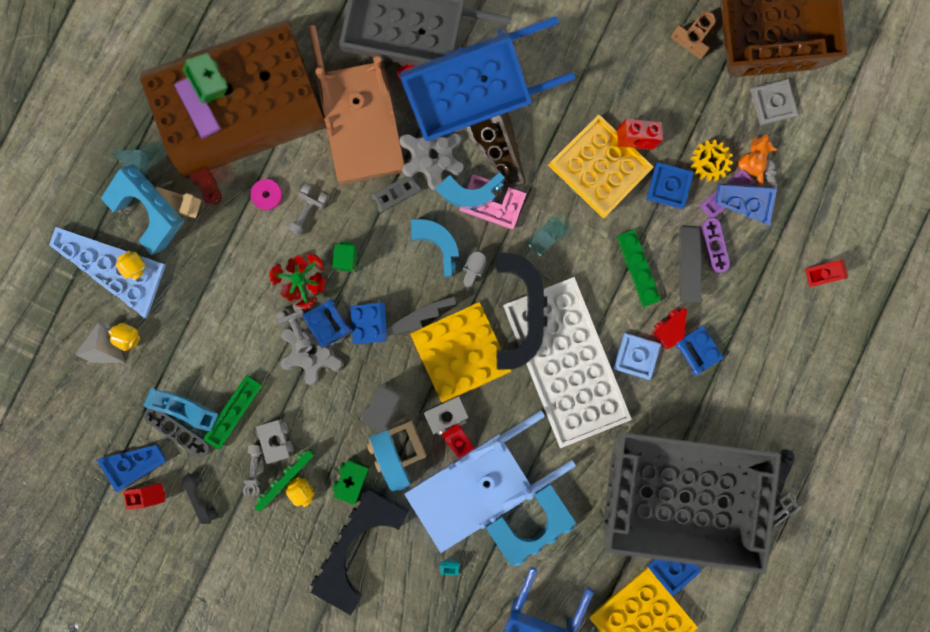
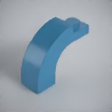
M499 172L483 187L476 190H468L461 187L449 175L436 187V191L445 201L453 206L463 209H476L486 206L495 200L496 196L492 191L497 192L504 186L505 177Z
M424 219L411 220L412 241L425 240L438 245L443 253L444 277H452V273L456 272L455 261H451V258H459L458 248L452 235L443 226L433 221Z
M151 388L144 403V406L148 409L170 414L186 421L195 428L210 432L218 416V413L210 408L167 390L162 391Z
M386 430L383 433L380 432L370 436L376 459L391 491L407 488L412 482L401 463L389 431Z

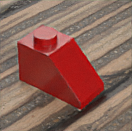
M162 483L122 491L126 510L146 508L165 502V490L162 487Z

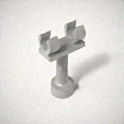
M307 183L303 185L301 192L298 194L300 198L306 200L303 210H301L297 220L293 223L290 222L287 227L289 231L298 236L304 230L302 224L312 206L315 205L323 210L324 205L329 199V195L324 192L320 194L317 201L308 197L313 187Z
M297 301L292 304L295 313L286 317L284 311L280 309L275 312V315L282 327L291 324L297 339L295 344L297 353L302 354L310 351L312 345L309 339H304L298 324V320L303 318L305 312L302 307H296L295 304L299 303Z
M248 445V453L251 455V471L249 480H244L246 485L243 488V494L251 496V489L253 488L252 496L256 495L257 497L261 492L259 487L261 482L256 479L258 457L263 454L262 446Z

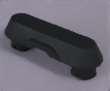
M783 449L778 453L781 454L775 501L780 497L786 478L795 460L793 452L788 449Z
M188 472L182 479V483L201 524H211V520L217 518L218 513H213L216 511L215 507L206 510L204 504L198 498L196 485L203 481L202 477L198 478L201 474L200 472L193 474Z

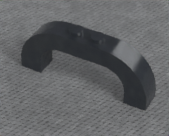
M497 253L496 274H514L523 280L527 288L526 339L516 349L496 350V369L510 370L525 365L539 351L544 337V327L548 325L547 315H544V308H547L548 299L547 296H544L542 278L530 261L513 253Z

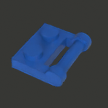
M333 299L303 314V319L322 349L352 332L350 326L346 325L336 309ZM329 310L340 331L336 332L324 314L325 311Z
M700 326L684 336L675 345L677 349H680L692 368L691 372L694 376L699 375L724 358L704 326ZM687 342H690L702 361L701 365H698L685 345Z

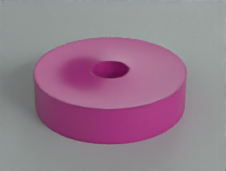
M260 180L252 187V202L262 210H273L282 201V190L272 180ZM265 192L270 193L268 198H264Z

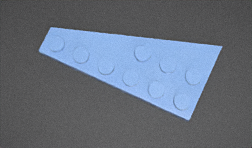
M55 227L49 244L52 248L76 264L78 268L89 274L91 278L119 297L142 317H148L166 264L140 256L146 265L145 269L142 270L143 275L135 280L132 277L125 279L115 264L118 261L116 258L128 251Z

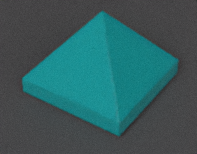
M451 557L440 562V574L459 575L460 563Z

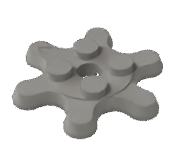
M452 133L446 138L440 136L425 142L423 135L420 138H414L409 134L402 135L400 145L408 149L412 154V159L402 167L403 174L407 177H412L418 172L424 173L428 179V187L432 190H436V187L441 183L443 172L449 171L454 175L462 174L464 171L463 164L452 156L453 149L461 144V137L456 133ZM430 149L438 154L436 159L429 157L428 151Z
M307 325L302 334L304 339H309L311 344L317 346V352L314 355H310L308 352L299 354L295 347L297 339L293 329L290 327L283 329L281 333L282 339L289 342L292 346L291 353L280 361V365L284 370L300 366L305 371V382L308 385H315L319 380L318 374L321 368L329 367L335 372L343 369L344 362L341 358L335 356L333 349L345 337L322 349Z

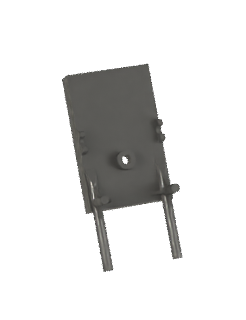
M349 0L339 46L344 52L374 58L378 56L391 64L396 62L401 66H405V64L418 66L445 56V53L448 51L454 52L456 50L462 17L468 16L508 25L511 24L512 17L464 8V0ZM421 31L426 32L424 35L419 34Z

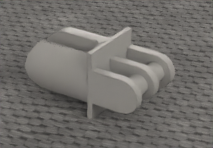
M473 252L468 257L463 271L467 272L463 281L466 287L472 286L476 276L481 278L486 266V257L481 252Z
M789 491L775 501L772 529L789 516L793 517L792 515L801 509V506L795 503L796 499L790 496L791 493Z

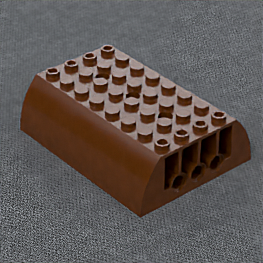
M720 0L727 71L731 76L746 77L809 71L830 65L847 56L842 0H772V2H765L764 0ZM768 31H773L776 34L775 40L767 37Z
M288 19L147 69L140 74V80L166 153L185 179L327 128L325 117ZM208 53L211 60L215 61L217 71L225 79L226 84L233 86V92L207 102L221 130L203 139L174 84L187 78L183 71L186 60ZM269 72L271 74L270 79L262 81L260 79L261 74Z

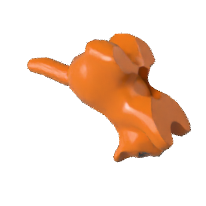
M765 134L762 138L756 136L751 141L750 153L741 156L738 160L740 170H745L750 175L757 177V186H764L763 172L767 165L768 153L777 151L773 144H771L768 134Z

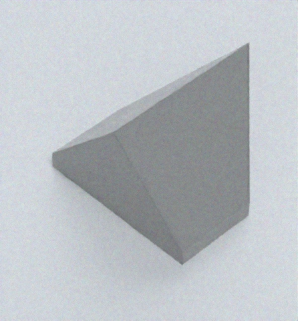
M97 323L76 352V356L91 363H126L121 349L110 343V328L100 323Z

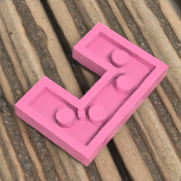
M472 174L467 189H479L490 180ZM508 187L502 205L492 201L480 208H460V211L513 230L526 193Z

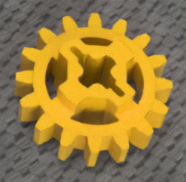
M706 140L704 146L700 143L697 146L698 150H693L692 153L695 156H692L690 160L694 161V164L690 167L696 168L694 175L701 174L700 180L707 177V182H710L712 178L716 182L719 180V176L724 178L726 176L725 172L731 171L728 166L733 164V161L729 160L733 155L727 154L729 147L724 149L722 147L723 142L717 145L716 140H713L711 144ZM704 151V157L700 160V155ZM708 159L714 160L715 163L709 162ZM721 162H723V166H722L721 170L719 171V169H720L719 165H720Z

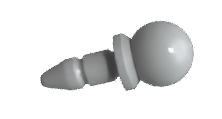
M767 160V165L763 172L764 179H767L769 187L777 189L774 177L776 175L775 164L773 161Z

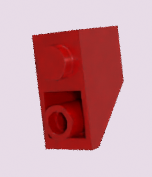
M676 307L668 313L670 316L665 321L661 319L653 326L655 329L651 333L665 350L671 349L684 338L687 314L685 307L680 309Z

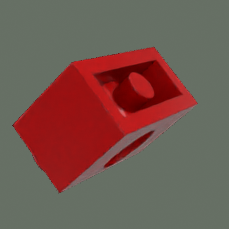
M625 119L617 128L618 147L654 150L663 140L662 122Z

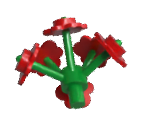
M313 254L306 255L311 263L307 268L308 262L303 260L300 255L295 256L294 259H288L286 270L292 273V276L283 274V269H281V264L279 263L272 267L269 272V281L274 286L277 283H281L282 278L291 280L289 284H283L280 295L289 302L293 300L299 301L302 295L303 300L295 305L303 309L312 307L314 301L317 300V297L314 296L307 298L303 288L304 283L308 284L307 288L313 294L321 293L325 289L324 284L326 280L322 278L321 273H315L314 276H310L309 280L305 278V275L314 266L318 270H324L321 258Z

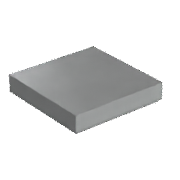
M789 79L754 87L750 90L760 126L798 116Z

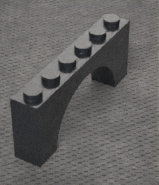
M371 488L367 492L363 490L358 499L361 502L359 507L353 508L349 515L350 523L348 526L344 524L339 533L342 536L339 542L335 541L330 549L331 557L329 559L325 558L320 567L323 570L320 576L316 575L310 584L313 587L310 593L350 616L362 597V593L355 589L350 582L346 570V557L351 543L361 533L373 527L389 526L399 530L409 513V509Z

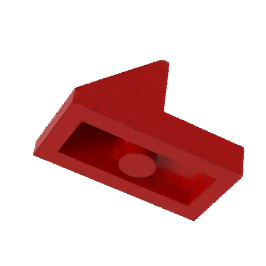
M844 259L805 269L809 287L849 278Z
M459 424L450 427L442 433L444 440L458 458L474 449Z

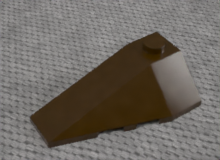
M508 112L467 127L471 141L475 146H478L483 153V157L486 160L488 159L494 167L495 173L498 174L500 172L505 177L503 183L507 189L508 187L512 188L526 183Z

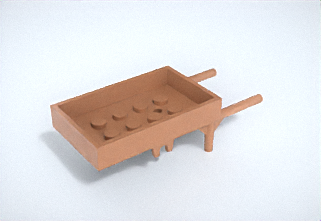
M309 26L308 30L316 64V77L339 185L403 173L402 167L404 162L383 61H381L380 57L376 56L375 58L373 57L374 63L325 72L316 26ZM355 100L360 101L357 105L353 104Z

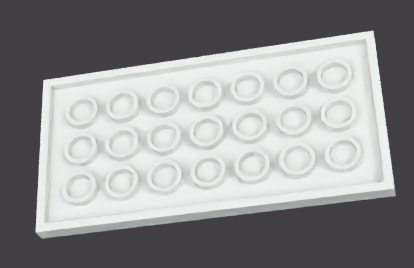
M575 277L544 289V296H547L548 299L547 308H544V315H547L548 325L544 327V337L539 351L526 363L560 448L632 420ZM527 296L503 305L519 346L523 344L527 336Z

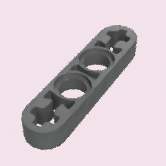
M152 409L145 411L144 419L148 424L193 455L203 457L210 452L211 445L204 441L203 437L171 415ZM157 412L156 416L158 418L163 419L165 417V419L162 422L158 419L152 420V415L150 413ZM167 421H171L175 425L172 432H168L165 429ZM183 432L190 434V441L187 443L181 440ZM195 438L197 439L195 441L196 444H204L203 448L205 449V451L199 453V447H197L196 445H192V447H190V445L194 442Z

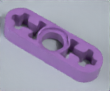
M715 218L707 219L703 222L701 229L710 267L715 273H722L728 270L730 263L721 225ZM709 222H711V225H715L713 235L718 234V237L709 239L708 236L712 235L711 230H707ZM714 240L720 243L718 251L711 249L710 245ZM722 252V255L719 256L720 262H724V265L721 266L720 269V267H716L715 263L718 262V257L713 258V255Z

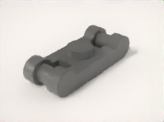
M415 175L412 177L405 176L371 195L373 202H376L378 205L379 213L385 212L394 205L423 190L421 185H418ZM409 183L411 189L406 191L404 185ZM385 195H387L389 198V201H387L386 203L382 199V197Z

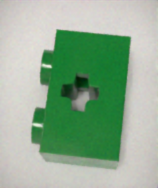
M208 53L185 61L183 71L201 104L224 96L227 89L226 81L218 73L217 65L213 59L211 60Z
M340 241V245L334 244L332 268L337 271L356 272L358 249L351 242Z
M352 459L346 460V463L342 462L338 472L341 473L339 481L335 480L332 491L335 492L333 497L355 505L370 466ZM349 477H353V478H352V481L355 482V483H352L351 485H347L348 481L345 480V479H348Z

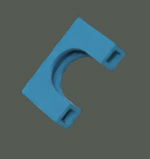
M132 164L119 169L101 199L113 213L128 207L134 197L144 204L149 214V226L139 242L153 255L167 247L185 221L140 170Z
M550 483L534 494L547 516L546 526L538 536L534 538L519 537L512 531L502 515L496 518L494 522L486 525V529L511 567L515 564L516 566L523 564L527 556L530 554L536 555L542 550V546L547 543L549 545L558 540L557 536L563 532L567 534L574 529L576 522Z

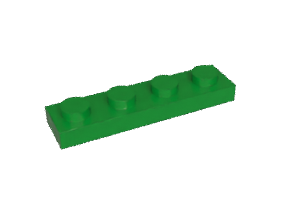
M635 229L617 235V241L642 308L660 302L658 290Z
M246 375L216 419L211 432L208 431L203 440L216 449L221 450L263 385Z
M309 449L307 452L303 450L296 457L298 461L295 465L290 464L283 471L285 475L280 480L276 478L269 486L271 490L267 494L263 492L256 499L258 504L254 508L259 512L264 510L316 453L312 449Z

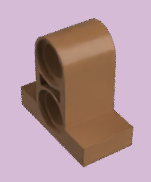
M710 12L701 13L688 31L678 26L671 35V38L701 60L709 49L701 41L715 23L714 15ZM701 20L707 21L708 26L702 25ZM689 35H694L697 41H692Z

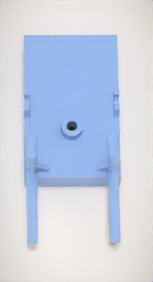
M542 411L537 412L501 436L499 433L405 491L406 498L440 553L478 529L485 528L487 524L494 522L496 518L526 499L531 500L536 491L576 467L573 460L533 485H530L504 442L544 418L545 416ZM489 481L490 485L488 487L483 486V482Z

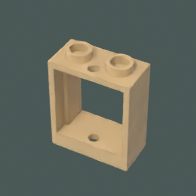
M412 420L388 430L392 435L406 429L417 454L401 461L403 467L427 456ZM369 438V443L367 444L368 450L371 455H375ZM375 461L378 472H381L378 461Z

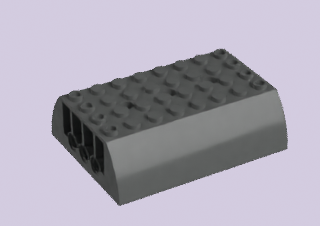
M619 433L612 448L603 519V539L606 552L766 574L781 454ZM644 487L651 488L650 496H642L641 491ZM682 492L689 493L688 501H680V494ZM719 498H727V505L725 507H719Z

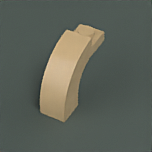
M156 187V190L179 215L196 218L201 199L195 198L190 194L185 193L183 195Z

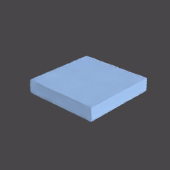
M624 333L613 369L651 380L661 343Z

